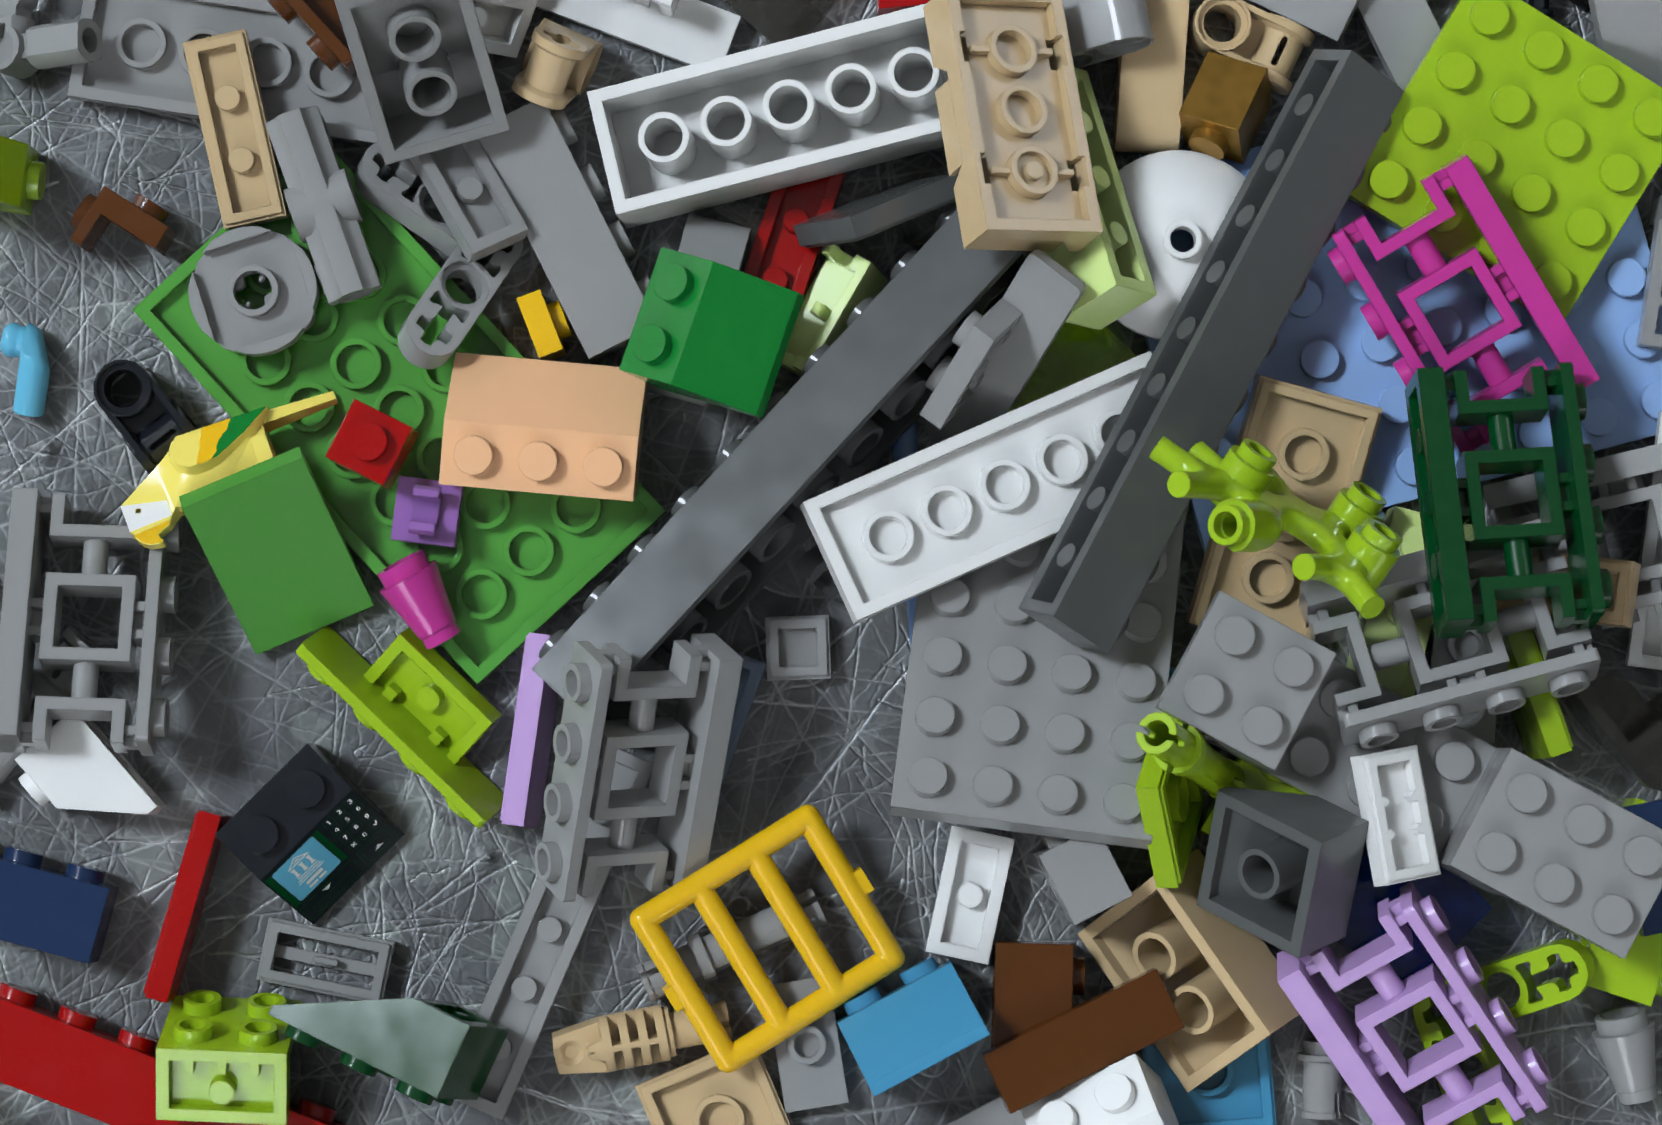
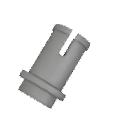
M1316 1038L1304 1039L1303 1051L1297 1052V1060L1303 1061V1110L1301 1111V1117L1314 1120L1342 1119L1341 1074Z

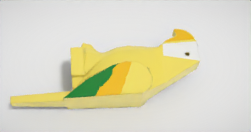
M334 391L268 409L265 406L176 436L171 442L168 453L120 506L131 535L145 548L152 550L165 548L167 544L162 538L173 530L182 516H185L179 496L277 456L268 434L273 430L338 404Z

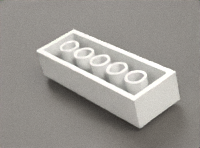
M926 4L588 91L587 96L617 217L628 229L944 147L935 91L948 80L947 71L934 68L932 64L923 10Z

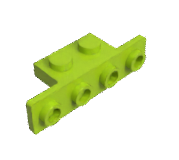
M325 626L314 633L296 649V654L307 664L312 676L320 683L331 687L353 708L356 718L364 726L377 731L399 753L400 759L408 769L418 775H422L445 797L447 805L456 815L469 820L475 827L481 828L501 811L504 794L465 756L502 714L433 648L427 650L422 640H419L410 627L398 635L372 666L330 626Z

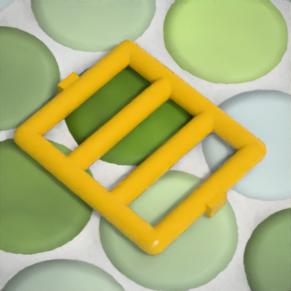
M810 804L800 806L632 911L629 919L631 927L666 982L662 990L676 1012L683 1010L716 1066L725 1073H732L895 972L905 962V954L869 895L874 888L859 865L855 868L852 867L819 810ZM804 835L875 953L843 974L770 856ZM748 869L820 986L819 989L788 1008L715 890ZM693 903L765 1020L763 1024L734 1042L728 1036L661 926L662 922Z

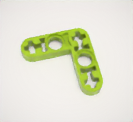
M1568 938L1558 939L1480 965L1484 975V980L1480 984L1488 994L1487 983L1492 974L1502 972L1512 976L1519 985L1520 997L1514 1006H1509V1009L1514 1018H1518L1569 1001L1580 995L1593 980L1595 972L1594 959L1589 950L1580 942ZM1555 954H1559L1564 963L1575 962L1578 972L1570 977L1571 986H1567L1562 977H1555L1542 982L1536 987L1543 996L1540 998L1536 997L1535 982L1532 975L1545 971L1556 962ZM1525 962H1530V971L1524 965ZM1444 977L1443 979H1444V981L1446 982V984L1448 985L1449 983H1448V981L1446 980V978ZM1430 996L1413 1006L1414 1021L1425 1049L1452 1035L1451 1028L1444 1016L1434 1018L1431 1013V1007L1435 1003ZM1475 1024L1480 1033L1482 1051L1474 1056L1480 1060L1485 1072L1500 1064L1496 1052L1477 1024ZM1438 1082L1442 1094L1446 1093ZM1498 1097L1483 1105L1488 1120L1491 1123L1497 1124L1502 1122L1503 1125H1522L1521 1119L1514 1122ZM1478 1107L1454 1120L1453 1123L1454 1125H1481L1484 1122V1115L1481 1107Z

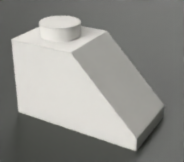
M59 720L52 727L50 751L37 750L36 747L29 746L26 749V753H21L14 759L25 771L18 780L31 797L43 807L51 802L59 809L147 815L158 814L166 807L165 803L121 753L114 752L110 740L94 721Z

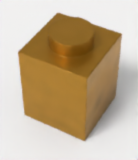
M1208 51L1179 111L1184 147L1191 148L1195 152L1207 154L1218 160L1224 158L1244 164L1272 105L1268 68Z

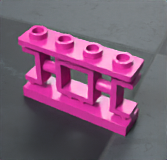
M1460 155L1442 166L1440 170L1420 180L1436 209L1384 240H1379L1364 214L1331 234L1337 247L1328 251L1327 255L1344 284L1347 286L1353 281L1358 280L1370 302L1359 309L1379 341L1391 335L1403 355L1402 358L1392 364L1406 387L1416 369L1425 368L1419 356L1429 350L1439 367H1443L1444 372L1470 356L1473 358L1489 386L1471 396L1470 401L1501 399L1523 386L1522 379L1531 366H1544V370H1548L1544 361L1537 357L1511 373L1494 344L1497 340L1522 326L1509 304L1518 297L1558 363L1572 362L1575 382H1582L1586 388L1600 379L1468 155ZM1451 186L1454 187L1498 261L1490 267L1486 266L1474 246L1445 262L1427 232L1456 215L1443 191ZM1363 239L1376 261L1405 245L1423 274L1419 279L1395 292L1408 313L1406 317L1399 321L1396 320L1353 247L1354 244ZM1471 266L1502 319L1452 349L1445 351L1415 299ZM1488 425L1471 426L1465 431L1460 426L1451 427L1453 446L1456 445L1461 454L1463 451H1475L1476 448L1490 442Z

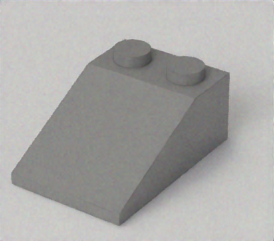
M334 0L385 165L510 130L473 0Z

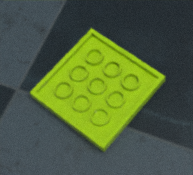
M1459 0L1405 86L1404 93L1391 116L1392 123L1389 129L1382 133L1364 167L1363 179L1358 187L1351 192L1349 199L1398 230H1401L1436 209L1420 180L1440 170L1442 166L1460 155H1468L1561 314L1566 319L1662 163V87L1522 0ZM1451 186L1443 191L1456 215L1427 231L1442 257L1449 261L1474 246L1487 267L1497 263V259L1454 187ZM1471 266L1464 270L1477 278ZM1519 297L1513 300L1517 304L1524 307Z

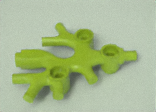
M1165 436L1160 439L1149 458L1172 473L1168 478L1167 488L1173 497L1209 499L1216 505L1208 519V532L1216 543L1226 545L1233 552H1258L1271 547L1284 531L1305 543L1316 553H1302L1295 557L1292 563V571L1298 579L1323 581L1343 593L1365 619H1372L1383 611L1385 602L1377 590L1401 556L1398 547L1402 543V539L1383 520L1385 514L1382 509L1387 502L1379 492L1362 482L1354 481L1350 488H1341L1328 509L1324 510L1303 501L1292 492L1286 482L1273 469L1277 462V457L1268 448L1255 440L1245 438L1240 446L1232 445L1224 458H1222L1203 441L1196 443L1187 452Z

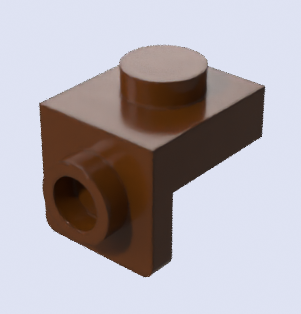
M106 186L102 188L97 197L89 194L81 202L70 223L76 229L70 240L89 253L95 248L111 222L163 256L178 235L171 228L163 224L170 214L166 210L139 193L136 194L132 202H129Z

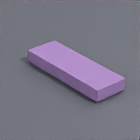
M532 632L526 635L500 816L502 824L540 828L558 694L532 668L540 660L539 652L542 646L552 635Z

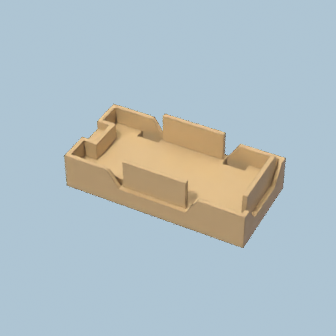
M930 0L923 7L933 67L947 71L948 80L935 91L948 173L949 176H956L958 174L954 185V194L963 248L973 250L1033 251L1039 249L1041 251H1054L1064 243L1068 252L1081 251L1103 233L1062 0Z

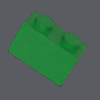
M661 247L619 370L659 389L763 418L805 296L715 261Z

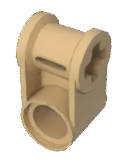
M1204 0L1189 19L1187 30L1188 42L1191 47L1204 58L1208 51L1268 68L1270 90L1281 95H1289L1293 87L1289 78L1304 47L1312 46L1315 35L1304 26L1283 16L1268 13L1243 0ZM1219 12L1229 17L1234 26L1233 39L1219 42L1210 38L1204 30L1203 21L1205 15ZM1280 43L1281 49L1275 59L1274 64L1272 65L1271 60Z
M544 18L540 25L534 28L531 36L532 41L522 65L523 71L515 77L512 89L519 96L532 103L550 109L562 110L577 95L584 93L599 62L603 43Z

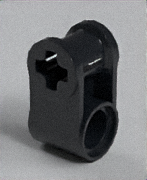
M114 360L104 365L97 373L93 386L94 396L99 406L122 434L125 444L148 474L157 467L168 453L171 442L176 436L199 429L179 403L168 395L155 376L144 366L129 360ZM133 372L142 383L141 396L135 404L120 408L114 403L110 388L117 376ZM176 431L175 435L155 449L158 444Z

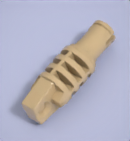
M725 1000L710 1004L728 1036L733 1040ZM661 1004L597 1016L552 1032V1046L559 1074L609 1073L670 1061L671 1057L677 1056V1049L703 1044L683 1010L669 1012L668 1007H661Z

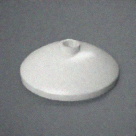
M1169 150L1157 152L1134 160L1119 170L1157 295L1117 319V321L1140 335L1159 341L1245 180V177L1231 165L1207 154L1195 151ZM1180 229L1188 231L1194 240L1193 248L1187 252H1180L1174 249L1170 242L1172 232Z

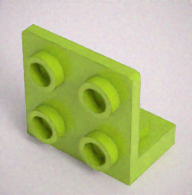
M195 990L185 995L176 996L156 1046V1120L287 1125L290 1115V1053L294 1040L284 1034L288 1024L268 1013L272 1005L302 1004V1002L299 1000H286L284 996L276 993H258L249 998L222 997L219 993L211 990Z

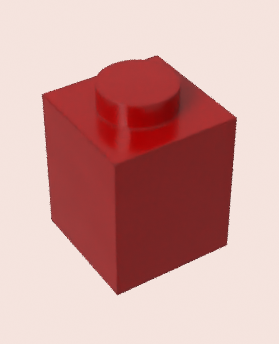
M354 399L325 457L391 491L419 433L414 428Z

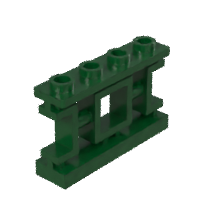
M1572 362L1557 363L1553 370H1544V366H1531L1522 379L1525 398L1470 401L1466 370H1455L1451 375H1444L1443 367L1417 368L1405 389L1435 639L1461 638L1467 630H1477V633H1490L1498 622L1496 600L1551 597L1555 629L1568 628L1571 624H1577L1578 629H1592L1604 615L1605 608H1610L1611 577L1607 569H1600L1597 545H1601L1603 541V516L1599 506H1592L1589 483L1593 482L1595 476V456L1592 445L1590 443L1583 444L1580 422L1586 417V391L1582 382H1575ZM1549 410L1553 447L1517 448L1514 423L1541 422ZM1488 425L1491 450L1463 451L1455 466L1451 427ZM1534 472L1541 523L1486 526L1480 475ZM1565 536L1570 572L1534 574L1530 548L1558 546ZM1503 549L1507 576L1479 577L1471 589L1466 550Z

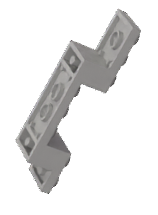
M1222 591L1216 592L1155 707L1156 709L1188 726L1195 727L1205 734L1204 738L1209 743L1306 795L1319 796L1359 817L1361 815L1350 757L1417 745L1440 867L1488 893L1503 895L1618 958H1626L1662 889L1661 828L1513 748H1496L1455 725L1434 732L1426 731L1424 726L1399 732V737L1395 741L1376 748L1365 749L1361 747L1360 743L1344 746L1340 735L1341 727L1339 720L1336 719L1333 710V699L1335 694L1361 688L1356 672L1335 661L1334 658L1337 653ZM1379 685L1382 692L1381 704L1403 699L1402 696Z

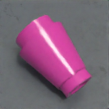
M422 549L398 560L377 574L384 586L379 592L419 640H422L427 650L444 643L461 631L455 622L456 618L436 560L429 562Z

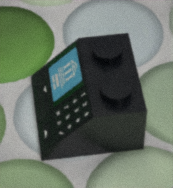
M307 743L215 835L262 883L310 923L315 924L405 834L316 744Z

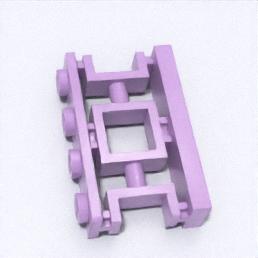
M1411 881L1399 888L1400 896L1391 901L1388 897L1377 903L1378 920L1387 933L1341 959H1337L1329 945L1300 959L1283 950L1277 953L1278 984L1375 1125H1423L1402 1092L1405 1093L1434 1076L1446 1093L1422 1105L1424 1125H1450V1122L1496 1097L1500 1099L1514 1122L1526 1116L1525 1110L1531 1106L1536 1113L1549 1107L1546 1084L1552 1081V1077L1542 1056L1533 1046L1526 1050L1523 1048L1514 1032L1518 1031L1516 1020L1505 1001L1500 996L1492 1000L1480 984L1484 980V975L1470 949L1467 946L1457 949L1447 935L1446 931L1450 929V924L1438 901L1432 895L1423 898ZM1407 922L1448 981V985L1433 963L1403 980L1399 978L1391 966V961L1414 949L1412 932L1407 926ZM1367 976L1378 993L1354 1006V1023L1333 991L1337 992ZM1430 996L1455 1034L1406 1060L1382 1025V1022ZM1475 1024H1477L1516 1082L1515 1085L1501 1064L1468 1080L1458 1063L1482 1051L1480 1033Z

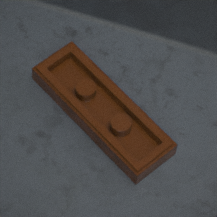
M1152 968L980 1055L1008 1113L1012 1114L1185 1027L1157 969Z

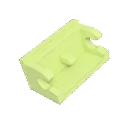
M836 244L826 245L822 252L826 259L808 288L781 363L782 367L801 377L804 375L803 367L809 357L822 345L829 344L831 346L848 328L847 320L854 308L867 297L872 296L875 298L887 282V278L872 262L857 254L853 258L843 252Z

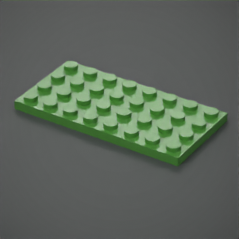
M335 153L340 169L345 168L356 194L364 219L360 226L382 285L381 289L349 303L331 306L323 293L324 291L319 281L320 298L316 309L315 322L308 331L303 333L296 343L276 354L260 357H250L227 351L199 327L191 311L188 295V285L192 271L195 272L197 262L204 255L202 252L209 243L227 232L222 227L132 310L231 417L265 406L268 409L334 391L338 404L280 427L268 434L276 454L280 455L300 446L344 540L376 575L391 564L421 549L429 562L436 560L456 618L455 622L461 630L457 635L440 645L473 681L480 685L525 643L526 635L529 632L536 633L667 512L639 481L637 497L633 502L464 487L456 549L391 540L399 476L439 481L444 416L455 352L524 357L482 312L451 358L443 366L435 369L419 368L411 364L402 355L398 347L400 328L441 267L398 221L367 201L359 193L355 185L354 173ZM281 173L280 179L284 190L288 187L283 173ZM287 202L289 218L254 225L285 235L305 251L314 265L308 244L301 241ZM260 274L245 277L246 288L237 292V298L241 306L250 302L252 304L250 309L263 307L265 305L264 297L272 293L269 279L266 278L261 283L259 282ZM452 279L446 280V290L455 301L462 304L473 303ZM437 314L420 339L431 346L448 320L443 319ZM354 399L414 428L419 433L391 491L325 457Z

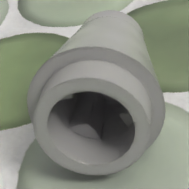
M1642 1005L1614 1007L1595 1015L1594 1019L1597 1029L1591 1035L1615 1091L1618 1092L1620 1103L1633 1105L1655 1099L1658 1096L1656 1089L1655 1021L1647 1018L1646 1009Z

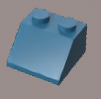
M933 956L926 958L899 973L904 983L900 987L881 996L877 986L842 1004L847 1015L838 1019L837 1024L874 1097L990 1035L950 960L938 966Z

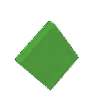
M300 446L179 496L182 510L256 655L374 606L369 589Z

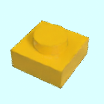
M540 289L516 298L539 359L555 360L567 355L561 340L572 336L559 300L547 304Z

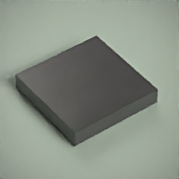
M948 174L899 182L793 225L800 247L812 248L860 241L956 201L954 185L958 174L956 176H949Z

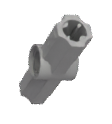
M318 106L297 108L282 113L273 120L266 122L267 131L288 187L283 191L290 214L301 241L308 244L314 261L315 271L328 303L331 306L349 303L381 289L382 285L360 226L364 219L356 194L345 168L340 169L333 149V142L330 139L324 117L321 115Z

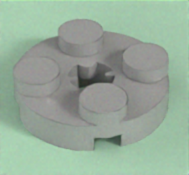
M259 226L240 227L216 237L202 252L204 255L197 262L195 272L192 271L188 285L191 311L202 331L227 351L250 357L276 354L296 343L303 333L308 331L314 324L320 298L318 276L312 261L305 251L285 235ZM253 274H260L259 282L261 283L268 278L272 286V293L264 297L265 305L258 309H250L252 305L250 302L241 306L237 298V292L246 288L244 278Z

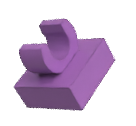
M399 476L391 540L456 549L464 486L439 484L438 480Z

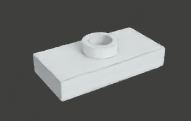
M1405 746L1350 757L1361 818L1369 821L1365 842L1374 887L1388 886L1440 875V864L1418 746Z

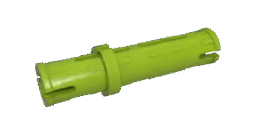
M1160 712L1147 715L1139 723L1140 726L1147 729L1150 733L1147 736L1145 733L1136 731L1138 745L1146 753L1154 755L1156 763L1167 773L1185 776L1206 790L1214 798L1217 797V791L1221 788H1241L1232 782L1233 778L1245 783V774L1241 766L1206 744L1204 736L1195 727L1175 722L1172 717Z

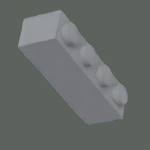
M530 102L506 114L510 128L509 131L478 140L529 228L527 237L591 364H595L627 347L650 280L648 277H645L637 282L635 281L625 259L636 253L619 220L607 225L597 205V202L607 198L591 164L589 163L578 168L568 146L579 140L564 110L550 112L548 108Z

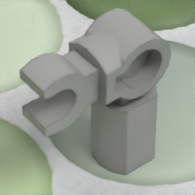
M0 0V73L16 79H26L31 77L38 69L91 63L102 58V31L93 20L82 18L36 25L35 20L31 19V15L39 0Z

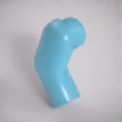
M10 323L3 330L0 349L6 357H20L13 412L29 417L43 416L45 414L51 371L44 333L32 323H28L26 327L18 323Z

